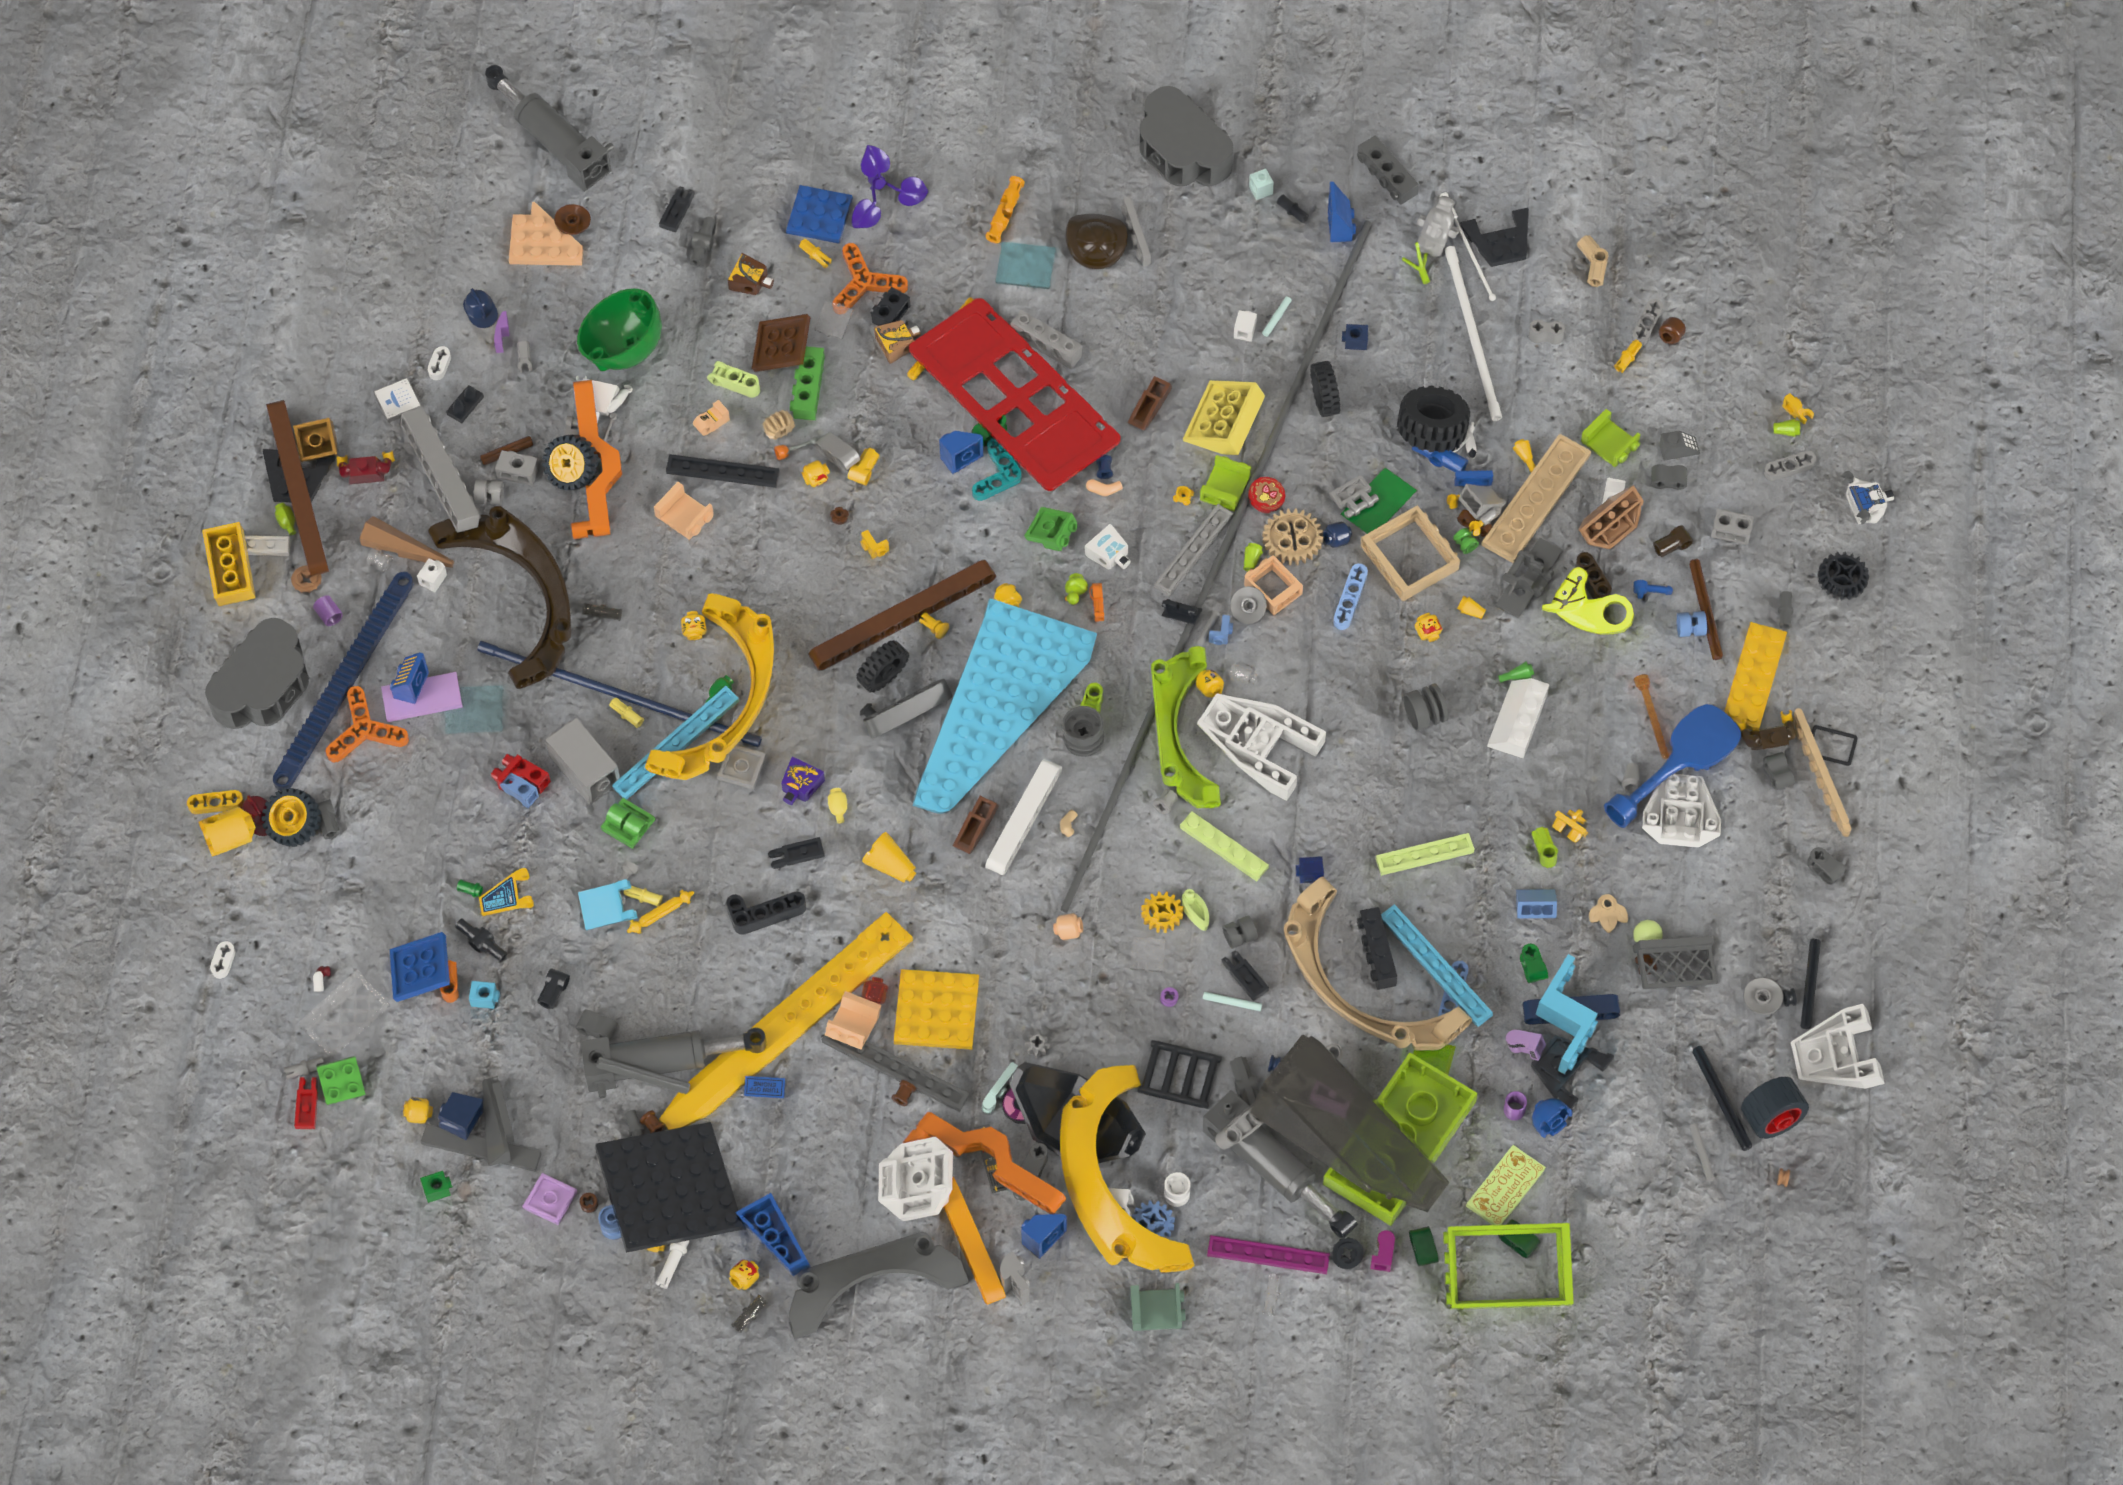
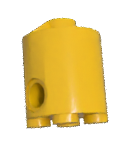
M239 806L198 822L212 857L253 842L252 837L256 827L251 815L239 808Z

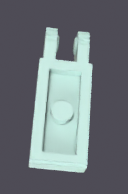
M1014 1062L1009 1064L984 1098L981 1107L982 1112L991 1114L992 1110L996 1108V1100L998 1098L1002 1099L1007 1092L1006 1086L1011 1081L1018 1067Z

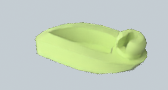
M1187 889L1181 898L1183 910L1199 929L1206 931L1209 927L1208 908L1197 893L1192 889Z

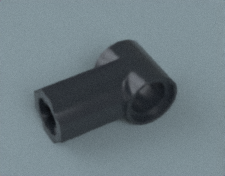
M551 968L546 975L545 986L537 1000L538 1004L546 1009H553L561 992L566 990L570 975Z

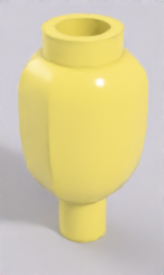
M833 788L828 795L829 809L836 816L838 824L844 823L843 815L847 810L846 794L842 792L841 788Z

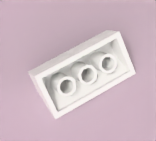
M1532 678L1511 681L1487 747L1524 759L1548 695L1549 684Z

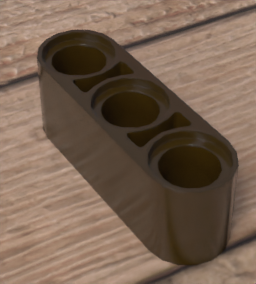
M1588 552L1578 554L1575 567H1581L1586 570L1588 577L1585 587L1592 599L1611 595V585L1593 556Z

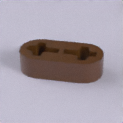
M1465 509L1457 517L1458 522L1468 529L1472 521L1479 522ZM1491 524L1482 525L1479 535L1486 537L1492 528Z

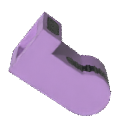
M1512 1030L1506 1035V1042L1511 1052L1528 1053L1531 1059L1539 1061L1546 1046L1542 1034Z

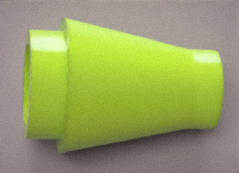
M1791 419L1774 423V434L1792 437L1800 435V420Z
M1248 543V546L1245 547L1243 570L1248 572L1250 569H1255L1263 554L1262 546Z

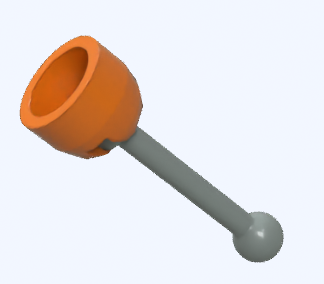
M813 437L810 441L789 448L785 445L775 446V455L779 461L788 457L789 451L810 444L814 445L818 439Z

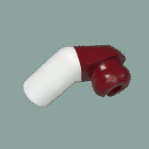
M320 966L314 973V992L324 991L323 979L325 976L329 977L331 975V968L329 966Z

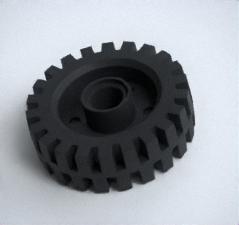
M890 640L884 643L882 647L879 646L876 652L873 651L871 656L865 659L866 662L862 663V667L859 668L856 675L857 681L870 693L881 690L887 683L892 682V679H895L897 674L901 673L902 668L906 666L909 660L908 651L898 641Z

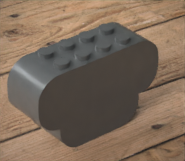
M1173 86L1160 87L1147 96L1144 103L1145 118L1140 124L1139 149L1142 157L1157 172L1175 186H1187L1194 181L1204 186H1214L1230 176L1233 168V142L1225 130H1221L1216 122L1205 114L1201 107H1197L1193 103L1190 96H1186L1181 90Z
M268 618L261 621L253 630L248 632L242 644L237 645L230 658L225 659L218 672L213 673L206 686L205 695L212 715L217 722L231 729L243 728L250 722L259 726H271L280 721L308 687L309 677L304 664L301 645L294 627L279 618Z

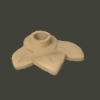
M1605 894L1598 899L1597 905L1591 908L1589 921L1591 923L1599 921L1602 928L1607 933H1610L1615 928L1617 921L1621 923L1628 922V914L1625 907L1617 904L1616 899L1612 895ZM1604 901H1609L1611 906L1606 907Z

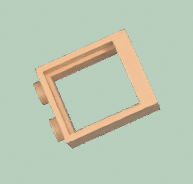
M1274 555L1268 559L1265 558L1258 567L1250 569L1245 574L1244 586L1255 587L1264 594L1267 609L1273 616L1302 595L1303 585ZM1271 570L1288 586L1286 590L1272 600L1255 584V582Z

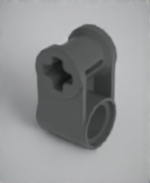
M1817 847L1811 851L1810 857L1807 860L1808 867L1820 876L1824 882L1832 885L1845 872V867L1823 848Z

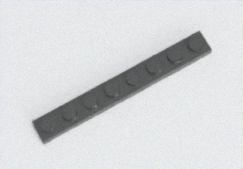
M825 1034L821 1039L822 1043L899 1082L901 1080L910 1082L916 1087L917 1091L958 1112L961 1111L969 1098L968 1092L867 1041L862 1049H858L825 1036Z

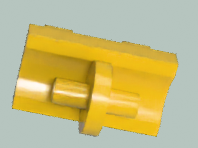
M1570 809L1567 814L1572 817L1571 819L1557 811L1555 814L1556 819L1552 825L1553 829L1562 833L1565 827L1569 826L1572 830L1567 835V838L1574 843H1577L1582 836H1587V830L1577 824V822L1581 824L1586 822V819L1581 817L1583 814L1581 809H1578L1576 812Z

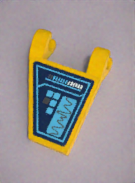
M526 868L515 871L479 897L482 916L519 908H532L534 906L531 896H525L521 899L518 896L516 881H525L530 878Z

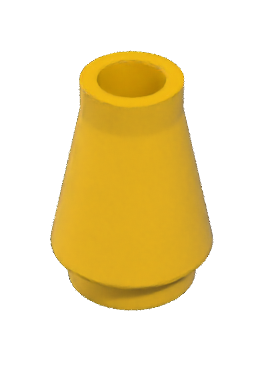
M1463 596L1457 607L1461 611L1460 613L1482 619L1486 611L1485 608L1480 606L1471 597Z

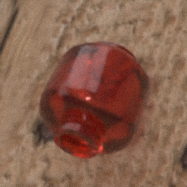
M872 977V980L864 982L861 997L882 1005L886 1002L889 987L883 983V979Z

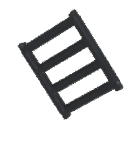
M1151 1040L1152 1051L1142 1086H1139L1137 1092L1208 1109L1209 1102L1207 1101L1217 1064L1222 1060V1056ZM1159 1051H1169L1171 1056L1161 1090L1150 1088ZM1179 1054L1190 1056L1180 1095L1169 1092ZM1198 1059L1210 1061L1200 1099L1188 1097Z

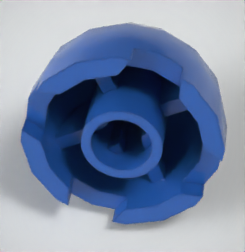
M1556 1098L1541 1100L1535 1105L1532 1114L1533 1126L1543 1138H1546L1547 1134L1554 1136L1567 1125L1565 1120L1568 1116L1572 1117V1110Z

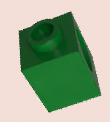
M443 1171L420 1178L428 1203L451 1196L449 1188H452L450 1177H445ZM435 1184H442L438 1189L433 1188Z

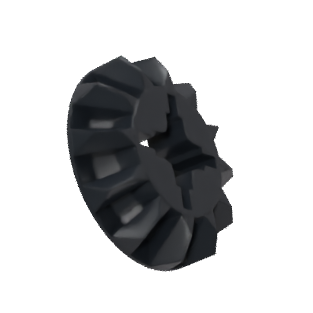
M1347 1237L1339 1239L1334 1244L1331 1254L1334 1263L1338 1267L1352 1269L1362 1261L1364 1251L1360 1242ZM1344 1247H1346L1348 1250L1352 1249V1251L1350 1252L1351 1259H1349L1346 1255L1342 1256V1254H1344Z

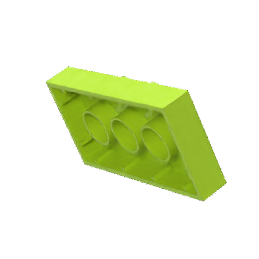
M1409 1052L1325 1173L1323 1185L1392 1226L1476 1103L1477 1092Z

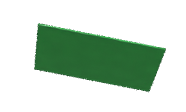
M1386 467L1369 484L1371 492L1368 495L1371 497L1376 494L1379 498L1374 503V506L1365 508L1360 511L1359 515L1347 518L1344 514L1345 511L1349 510L1348 507L1340 514L1367 534L1387 523L1417 491ZM1360 498L1354 503L1357 505L1363 500Z

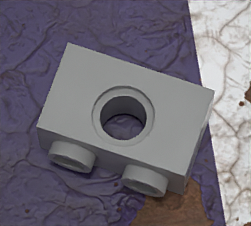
M501 451L495 468L497 479L533 486L539 470L538 458L532 455H521L514 451Z

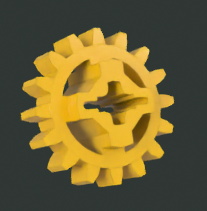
M1158 891L1157 896L1150 894V900L1145 898V905L1141 906V911H1143L1141 912V918H1145L1144 925L1149 924L1150 930L1155 927L1156 933H1159L1160 929L1167 933V928L1173 931L1174 924L1179 926L1180 920L1183 919V906H1180V899L1175 901V895L1173 894L1169 897L1167 891L1164 895H1161L1160 891ZM1149 910H1151L1153 917L1150 916Z

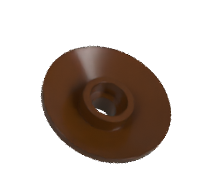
M569 204L561 207L556 212L554 222L557 229L561 232L576 235L584 232L589 227L591 217L584 207Z

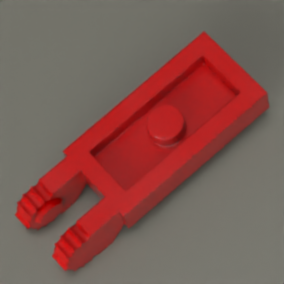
M305 1077L299 1078V1089H297L295 1129H315L317 1077H312L311 1089H305Z

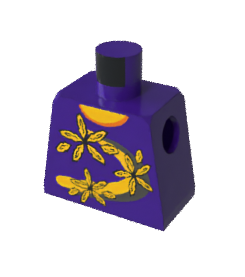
M792 756L781 783L782 791L786 793L783 801L789 805H793L796 799L804 802L808 801L824 783V771Z

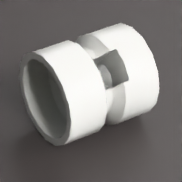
M1174 1172L1165 1180L1164 1198L1169 1205L1180 1207L1185 1205L1190 1198V1180L1183 1173Z

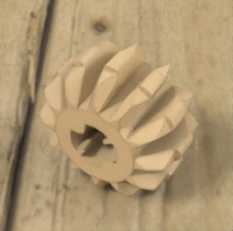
M784 410L771 414L762 424L766 435L774 440L787 435L795 427L793 417L788 411Z

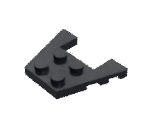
M1528 207L1512 211L1516 227L1481 234L1476 219L1460 222L1462 231L1468 235V239L1476 245L1479 253L1491 267L1526 260Z
M263 449L273 501L291 503L283 468L279 467L280 457L278 450ZM336 455L318 458L315 469L302 468L311 503L321 486L324 476L329 472L331 463L335 461Z
M1555 1035L1545 1046L1539 1061L1534 1060L1531 1063V1067L1551 1095L1572 1109L1578 1102V1098L1563 1088L1586 1060L1603 1072L1614 1059V1055L1599 1052L1598 1049L1592 1047H1585L1583 1052L1578 1055L1573 1069H1568L1563 1074L1558 1071V1068L1572 1040Z

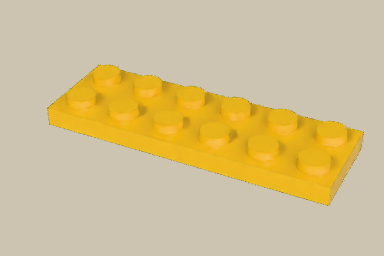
M1750 622L1724 712L1734 722L1737 720L1739 723H1742V719H1746L1747 729L1754 731L1760 728L1787 632Z

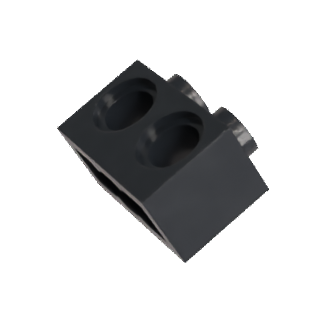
M891 287L888 292H884L879 304L874 305L872 308V323L881 326L900 321L910 308V297Z

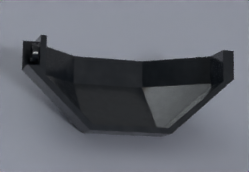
M1024 1062L1016 1068L1010 1081V1087L1032 1139L1037 1143L1044 1144L1047 1149L1061 1156L1060 1128L1063 1107L1073 1096L1081 1095L1079 1089L1088 1079L1077 1073ZM1119 1097L1114 1098L1108 1104L1098 1124L1096 1134L1098 1164L1132 1156L1139 1150L1146 1135L1128 1104Z

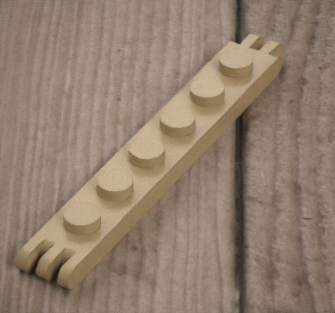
M1797 708L1793 716L1796 737L1803 744V753L1805 756H1808L1810 770L1812 773L1815 772L1817 786L1824 793L1823 799L1825 804L1829 805L1832 821L1836 822L1842 835L1848 837L1851 832L1848 816L1802 709Z

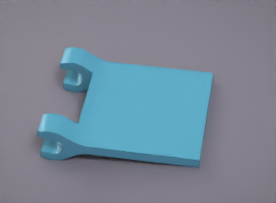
M624 879L613 884L578 892L586 930L638 918L636 910L632 909L624 912L620 891L631 889L630 880Z

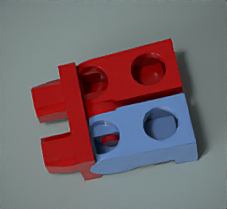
M506 754L502 760V764L506 768L504 771L495 768L491 772V777L497 782L499 789L513 796L529 809L539 797L538 793L541 794L550 784L549 773L523 759L518 754L515 757Z

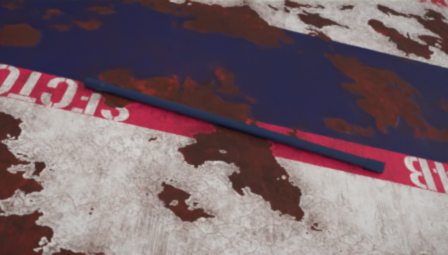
M480 641L477 649L478 652L496 656L516 664H520L527 658L484 641ZM557 668L551 675L682 721H686L693 715ZM715 722L708 730L722 734L729 726ZM747 732L740 741L759 747L762 737Z

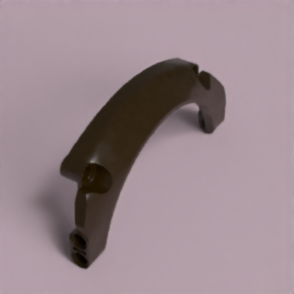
M501 506L492 507L489 515L481 514L477 528L457 532L450 518L432 525L428 529V533L437 548L471 547L493 551L518 563L534 578L546 603L545 627L533 651L524 661L512 667L507 673L517 689L525 688L552 675L565 653V647L562 643L569 641L571 638V614L569 597L562 573L545 544L527 525Z

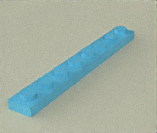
M725 686L653 750L664 752L684 750L737 704L739 698ZM649 753L612 785L613 789L626 800L656 775L645 768Z
M1395 904L1381 914L1383 923L1453 1001L1472 1018V1022L1477 1027L1493 1016V1012Z

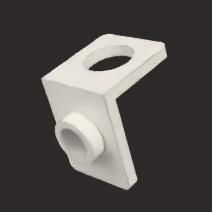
M1607 478L1602 504L1608 498L1623 491L1626 481Z

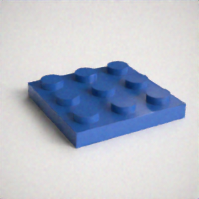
M800 185L786 233L839 244L853 200L852 195Z
M443 932L389 949L393 999L396 1002L450 985L446 935Z

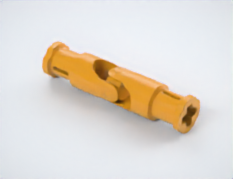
M1011 176L1009 179V186L1002 195L1000 204L990 223L991 228L985 235L986 239L990 242L999 243L1001 241V234L1008 225L1013 208L1020 197L1019 192L1025 185V181L1020 177Z

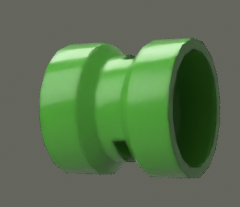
M1468 528L1459 530L1453 537L1456 544L1461 546L1460 549L1464 554L1472 552L1479 545L1477 539L1471 536L1472 533L1471 531L1469 532Z

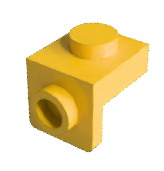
M869 530L861 533V546L864 551L869 552L872 559L884 556L889 551L887 539L876 543Z

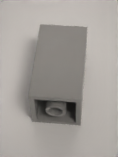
M577 718L573 721H568L564 724L563 728L557 732H552L545 739L549 757L590 805L613 789L612 785L620 779L618 766Z

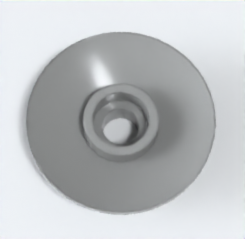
M1242 587L1235 592L1231 599V612L1237 621L1243 624H1254L1261 620L1266 612V598L1255 587ZM1251 602L1253 603L1252 609L1249 608V603Z
M1757 978L1747 984L1743 998L1746 1006L1751 1011L1760 1015H1768L1780 1008L1783 1002V992L1780 986L1773 980ZM1764 997L1766 1001H1761L1759 998Z

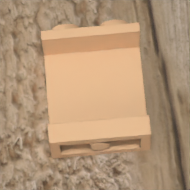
M677 482L654 506L655 517L689 540L693 536L698 535L701 527L705 523H709L714 515L713 507L710 503L705 507L684 492V485L680 482Z
M845 991L842 996L841 1006L834 1019L827 1022L825 1036L862 1049L879 1019L882 1005Z

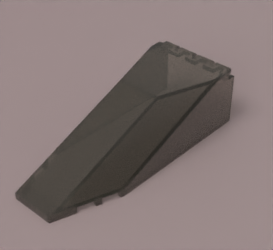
M1305 1035L1300 1036L1294 1047L1289 1050L1283 1060L1273 1070V1073L1265 1080L1250 1111L1259 1120L1366 1192L1370 1193L1373 1190L1385 1194L1387 1199L1394 1197L1406 1201L1407 1206L1428 1212L1450 1183L1403 1127L1339 1060L1313 1036L1309 1038Z

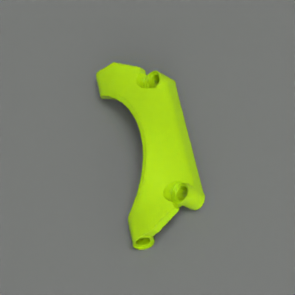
M1201 646L1191 647L1188 652H1181L1167 661L1158 659L1151 664L1158 747L1163 783L1167 786H1176L1177 794L1195 808H1217L1221 805L1219 785L1205 778L1191 765L1181 748L1177 731L1178 715L1182 702L1189 689L1196 682L1198 674L1207 669L1205 648ZM1160 669H1161V670H1164V671L1161 672V673H1157V672H1156L1157 670H1160ZM1168 773H1174L1173 776H1166Z

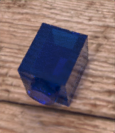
M1322 856L1299 858V865H1295L1296 877L1300 878V884L1313 883L1318 878L1324 877Z

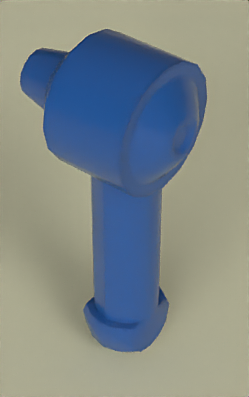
M1645 580L1634 581L1633 592L1637 594L1638 599H1642L1643 595L1647 592L1671 595L1673 588L1671 586L1649 585Z

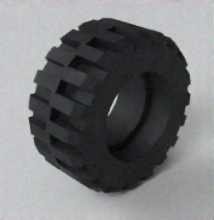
M1422 386L1417 388V390H1411L1403 397L1397 420L1398 431L1406 442L1408 441L1413 447H1418L1419 450H1429V452L1433 453L1434 451L1439 453L1445 450L1450 451L1461 445L1466 438L1470 421V408L1458 393L1455 394L1450 389L1446 390L1440 386L1439 388Z

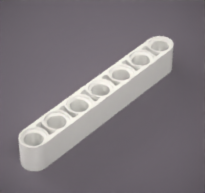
M1047 759L1041 761L989 855L985 866L987 869L1000 875H1005L1055 785L1062 766Z

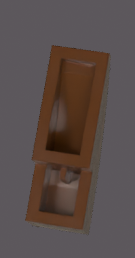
M1154 376L1147 390H1144L1127 423L1144 431L1160 410L1172 389V385Z
M979 796L972 812H969L953 847L971 854L987 830L999 805Z

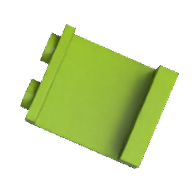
M1605 409L1582 432L1581 442L1612 466L1616 467L1619 463L1622 464L1626 461L1631 451L1637 450L1640 445L1641 434L1637 432L1633 437L1611 421L1612 413Z
M1216 455L1215 465L1206 485H1202L1200 490V500L1215 506L1219 504L1235 512L1250 479L1251 466L1244 462L1233 461L1226 456Z

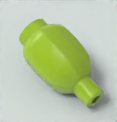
M285 503L277 504L275 506V518L279 526L286 529L290 536L296 534L294 528L296 520L291 507Z

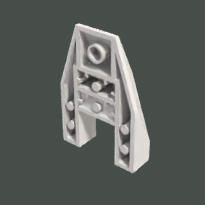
M1222 694L1215 695L1197 722V725L1239 768L1269 792L1286 801L1296 787L1297 776L1265 758L1279 738L1316 757L1326 738V731L1277 705Z

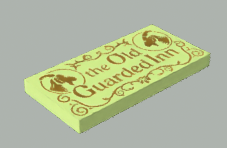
M1512 1145L1467 1202L1466 1207L1490 1224L1502 1225L1542 1175L1546 1167Z

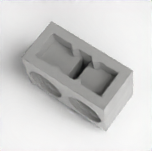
M1717 509L1711 537L1748 545L1754 517L1745 513H1734L1727 509Z

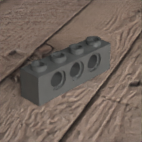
M1376 135L1358 145L1357 157L1359 161L1364 163L1371 175H1375L1380 185L1390 192L1393 200H1397L1401 205L1418 195L1419 184Z

